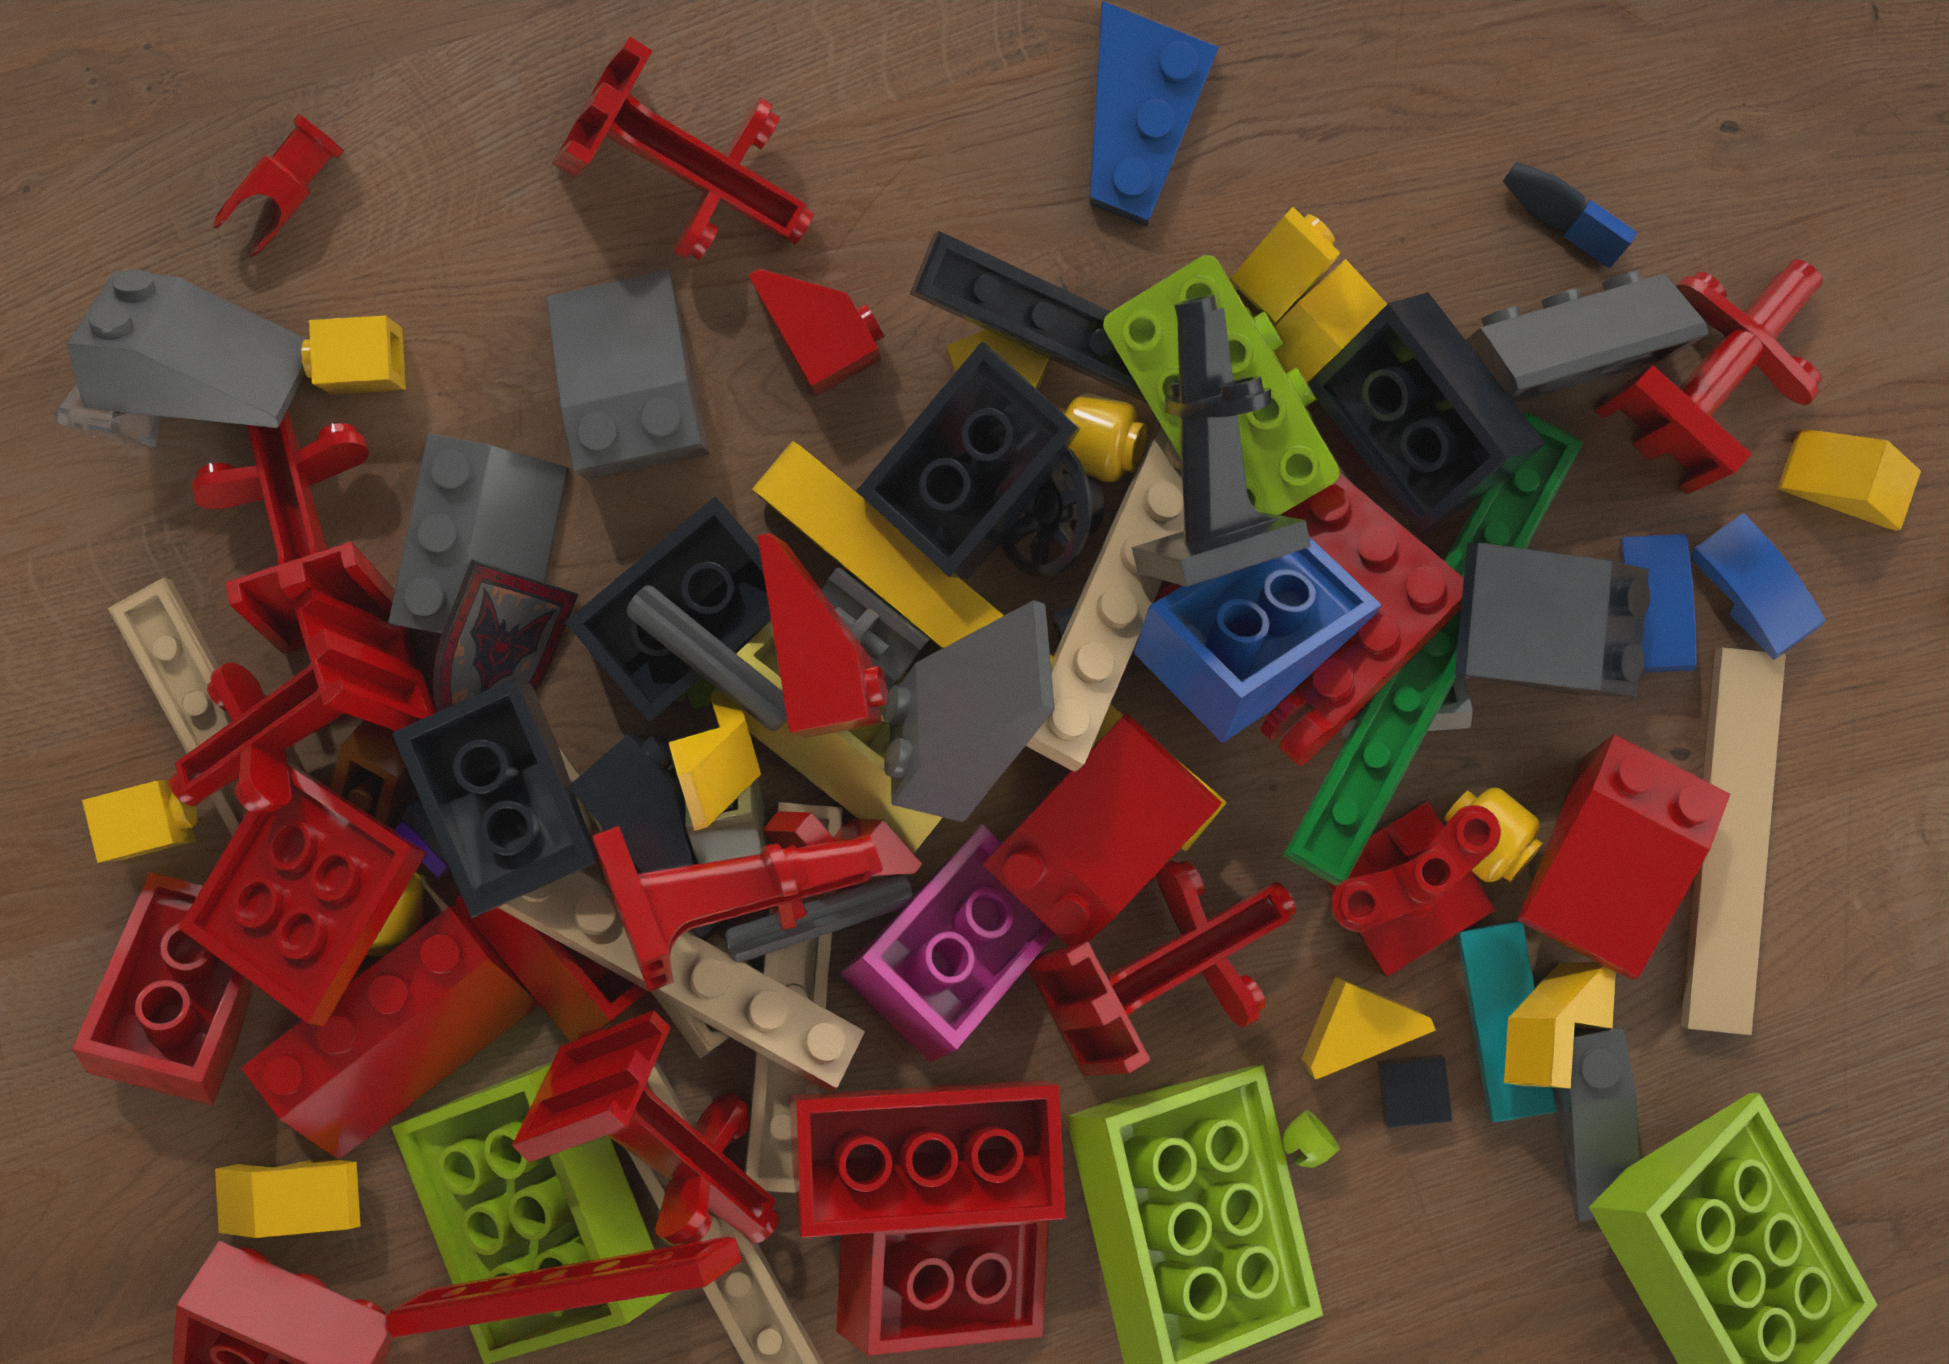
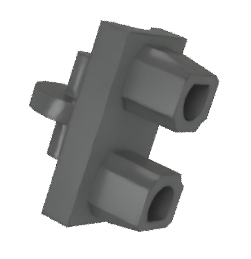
M839 567L833 572L821 591L872 660V666L879 665L882 668L887 689L890 690L930 640V637Z

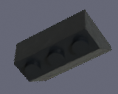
M1429 292L1388 303L1308 383L1314 396L1420 536L1428 533L1501 483L1546 444Z
M716 496L565 621L568 627L649 722L654 720L704 677L628 617V604L638 591L647 585L653 586L733 652L771 622L760 548Z

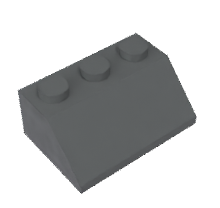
M1633 271L1603 282L1604 291L1582 298L1579 288L1543 299L1541 302L1544 309L1521 315L1519 307L1514 306L1488 314L1481 318L1483 327H1480L1466 341L1513 402L1519 403L1668 359L1709 335L1703 318L1666 274L1642 280L1640 271Z
M428 433L388 623L442 635L471 559L546 582L569 468L492 445Z

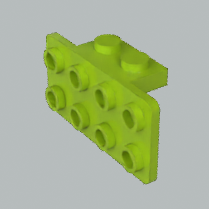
M1203 255L1107 314L1103 322L1104 330L1182 460L1180 417L1165 413V397L1171 395L1168 383L1179 379L1178 329L1174 304L1205 295H1215L1217 308H1224L1233 381L1246 377L1261 376L1263 387L1271 388V404L1264 408L1238 415L1249 500L1258 512L1280 515L1335 483L1339 478L1340 469L1315 427L1312 415L1307 408V405L1316 401L1311 388L1298 367L1286 372L1274 352L1284 343L1268 315L1263 311L1254 317L1249 307H1245L1219 261L1211 255Z

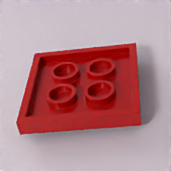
M287 762L292 793L291 801L275 812L265 811L263 814H255L248 810L178 928L306 1023L324 1027L427 852L305 771Z

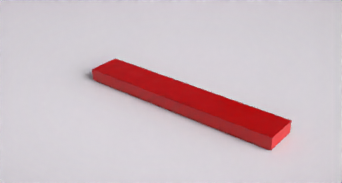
M727 1236L429 1288L390 1310L385 1318L391 1337L395 1338L702 1288L740 1263L742 1258L736 1238Z

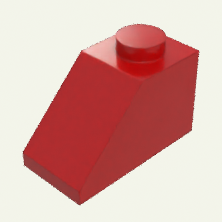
M758 269L748 275L754 289L815 396L824 393L881 360L879 348L875 342L885 336L867 304L856 309L847 292L763 269Z

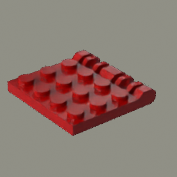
M1341 473L1335 483L1285 511L1280 516L1306 520L1309 537L1381 604V607L1374 617L1291 691L1293 694L1286 697L1273 709L1260 727V731L1272 741L1277 740L1287 732L1279 744V749L1298 766H1302L1311 760L1461 609L1464 577ZM1163 580L1153 603L1182 585Z

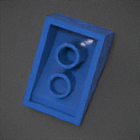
M1311 538V547L1188 587L1181 586L1148 608L1134 654L1222 743L1270 712L1374 617L1381 607V604Z

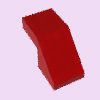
M777 812L762 830L774 844L779 843L782 849L791 845L799 848L854 839L869 834L876 846L883 871L871 876L915 874L922 865L883 819H848L833 837L811 812Z

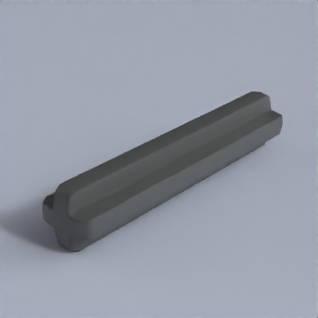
M647 585L643 587L632 598L627 607L629 618L769 731L775 732L787 721L783 691L653 586Z
M905 874L890 875L803 904L806 917L795 921L796 928L782 930L775 915L772 914L729 928L725 932V940L732 959L735 962H743L903 909L913 900V892Z

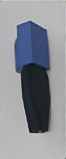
M1516 162L1502 181L1531 215L1554 231L1565 232L1563 237L1609 269L1631 245L1637 234L1634 229L1592 200L1586 201L1584 194L1558 176Z

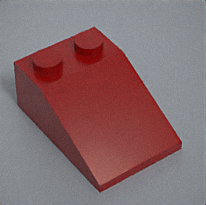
M1125 713L1091 748L1085 764L1076 772L1070 770L1006 835L982 865L1068 946L1090 942L1126 907L1214 814L1222 802L1130 715Z
M1615 734L1582 757L1517 921L1631 980L1638 979L1711 849L1730 793Z
M149 872L74 1042L72 1051L89 1074L213 1106L237 1047L254 984L178 928L203 885Z
M1049 1220L841 1235L836 1332L867 1356L1043 1337Z

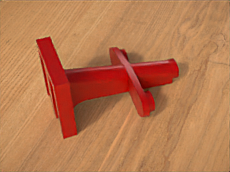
M629 36L612 55L553 160L552 165L575 177L590 164L604 137H607L703 192L673 250V253L684 259L691 255L700 260L710 247L718 227L709 222L718 202L796 245L811 224L814 212L806 208V203L740 164L751 144L761 150L773 134L780 116L771 111L772 104L760 97L746 116L726 153L722 154L652 112L632 96L630 91L650 57L652 50Z
M1794 259L1772 279L1745 312L1725 298L1727 293L1724 286L1710 274L1697 272L1693 277H1684L1677 284V289L1703 320L1724 336L1679 388L1652 365L1610 392L1594 411L1604 419L1620 409L1644 430L1632 445L1648 460L1651 461L1668 452L1690 473L1681 482L1679 487L1687 495L1736 473L1752 453L1717 423L1712 416L1755 364L1783 396L1797 404L1809 405L1819 393L1817 385L1822 380L1819 371L1805 359L1796 356L1791 357L1776 339L1823 284L1821 274L1811 264L1800 259Z
M287 409L278 428L247 425L256 463L255 466L234 468L227 463H211L197 470L196 478L191 483V490L195 503L203 508L225 509L263 499L265 501L277 551L278 565L227 581L225 584L229 605L282 654L306 646L293 603L309 589H314L389 620L395 589L352 541L327 549L310 488L311 485L357 467L367 460L369 450L366 439L357 432L353 425L337 423L326 426L318 433V440L299 449L289 409Z
M309 589L293 605L311 661L310 665L267 697H265L255 676L242 665L226 662L213 670L210 675L211 681L207 685L208 694L218 707L228 712L232 722L174 763L176 773L169 780L170 789L178 800L188 806H198L207 797L239 778V782L235 785L234 790L237 799L247 810L255 814H263L265 811L275 812L287 805L292 798L286 749L345 713L394 731L435 714L407 628L389 624V621L314 589Z
M1421 801L1412 807L1413 810L1384 828L1379 827L1372 832L1347 880H1344L1338 886L1324 880L1333 894L1331 909L1335 920L1343 928L1358 934L1384 976L1392 975L1495 911L1494 906L1471 871L1495 850L1500 840L1501 828L1499 821L1489 809L1479 805L1464 806L1443 826L1429 802Z
M619 826L592 836L603 876L648 992L674 983L670 955L675 942L685 932L693 928L770 907L782 930L796 928L795 921L806 917L801 899L869 881L871 875L883 871L878 851L869 834L854 839L799 848L791 845L782 849L779 843L764 845L760 854L639 874H637Z
M1184 860L1180 863L1169 861L1156 874V881L1180 935L1107 975L1103 971L1089 942L1046 951L1035 957L1027 967V970L1083 1076L1129 1074L1151 1061L1128 1015L1199 972L1202 973L1222 1008L1235 1024L1240 1027H1246L1259 1019V1011L1264 1009L1266 1005L1264 995L1250 976L1243 975L1240 977L1226 957L1291 920L1290 917L1296 913V907L1288 890L1282 884L1273 882L1260 891L1206 919L1198 898L1204 893V884L1200 874L1188 861Z
M654 1010L560 1046L512 1144L528 1162L607 1135L668 1180L655 1228L656 1234L667 1243L681 1245L700 1241L711 1227L712 1218L708 1214V1210L740 1232L750 1243H760L774 1232L779 1223V1214L773 1209L776 1199L722 1153L727 1144L739 1139L749 1127L750 1115L747 1113V1103L734 1093L724 1094L707 1106L693 1128L647 1086L648 1078L671 1028Z

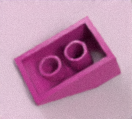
M981 825L913 894V900L905 908L898 910L839 973L930 1063L959 1048L1055 935L1047 925L982 865L1001 843L984 825Z

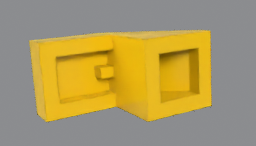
M1345 259L1274 326L1284 343L1274 352L1286 372L1298 367L1306 382L1309 383L1387 303Z
M724 693L710 696L719 728L668 742L694 831L707 828L761 775L742 708Z
M1559 962L1508 1017L1504 1083L1520 1086L1571 1089L1574 1028L1613 1029L1616 971L1598 962Z
M317 1158L275 1168L235 1164L215 1169L219 1233L261 1238L348 1230L361 1227L357 1162Z

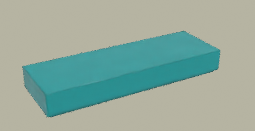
M1515 920L1462 930L1456 934L1488 1119L1495 1123L1557 1112L1553 1088L1504 1083L1508 1017L1535 989L1523 923Z

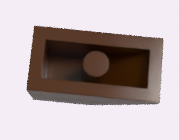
M363 720L340 746L330 789L394 830L416 789L392 735V732L395 731Z

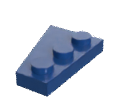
M1102 1L1089 204L1144 226L1148 225L1216 57L1218 46Z

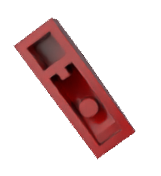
M772 533L757 535L789 733L808 738L881 724L879 706L888 704V692L882 668L879 665L872 666V660L788 544Z

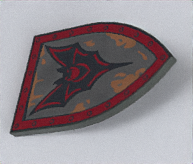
M471 559L437 648L433 673V695L436 713L513 678H518L532 684L536 693L553 661L567 626L565 621L570 618L579 594L569 589Z

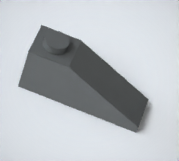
M1613 1025V1029L1574 1028L1571 1089L1553 1088L1557 1111L1555 1116L1575 1220L1578 1222L1595 1219L1588 1207L1627 1167L1639 1161L1636 1089L1625 1032L1623 1028Z

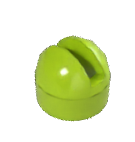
M1309 1110L1303 1111L1291 1122L1285 1130L1282 1140L1286 1154H1291L1298 1149L1301 1150L1294 1162L1301 1167L1314 1168L1321 1165L1340 1150L1337 1141L1330 1131Z

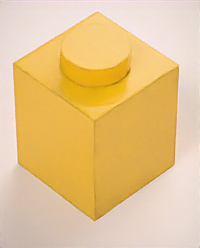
M385 315L309 320L310 339L303 341L301 356L304 372L308 378H312L313 385L330 395L406 390L403 328Z
M157 780L82 800L97 863L125 860L196 841L193 826H196L198 821L196 806H188L178 800L170 789L169 780Z

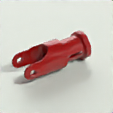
M299 113L292 120L295 128L272 156L264 155L215 217L213 228L217 229L244 199L256 194H263L271 199L274 208L271 222L250 248L248 253L250 257L261 252L272 241L311 193L308 185L331 157L339 158L344 152L335 141Z

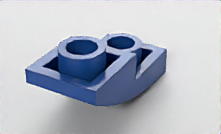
M1744 513L1695 547L1690 559L1735 603L1730 616L1773 660L1824 624L1825 618L1804 583L1778 549Z
M1687 534L1622 537L1618 547L1620 562L1649 569L1650 605L1645 613L1642 650L1645 663L1643 673L1694 671L1697 666L1696 622Z

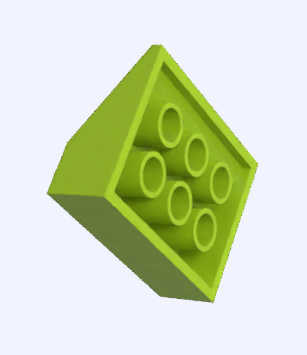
M552 1062L535 1067L391 1126L452 1284L654 1249L609 1136L606 1135L532 1162H528L512 1146ZM671 1293L469 1325L483 1363L491 1364L628 1324Z
M1254 1065L1118 1098L1066 1116L1124 1364H1207L1323 1316L1264 1065Z
M1748 1093L1627 1167L1588 1207L1678 1364H1828L1877 1306L1875 1299L1760 1093Z

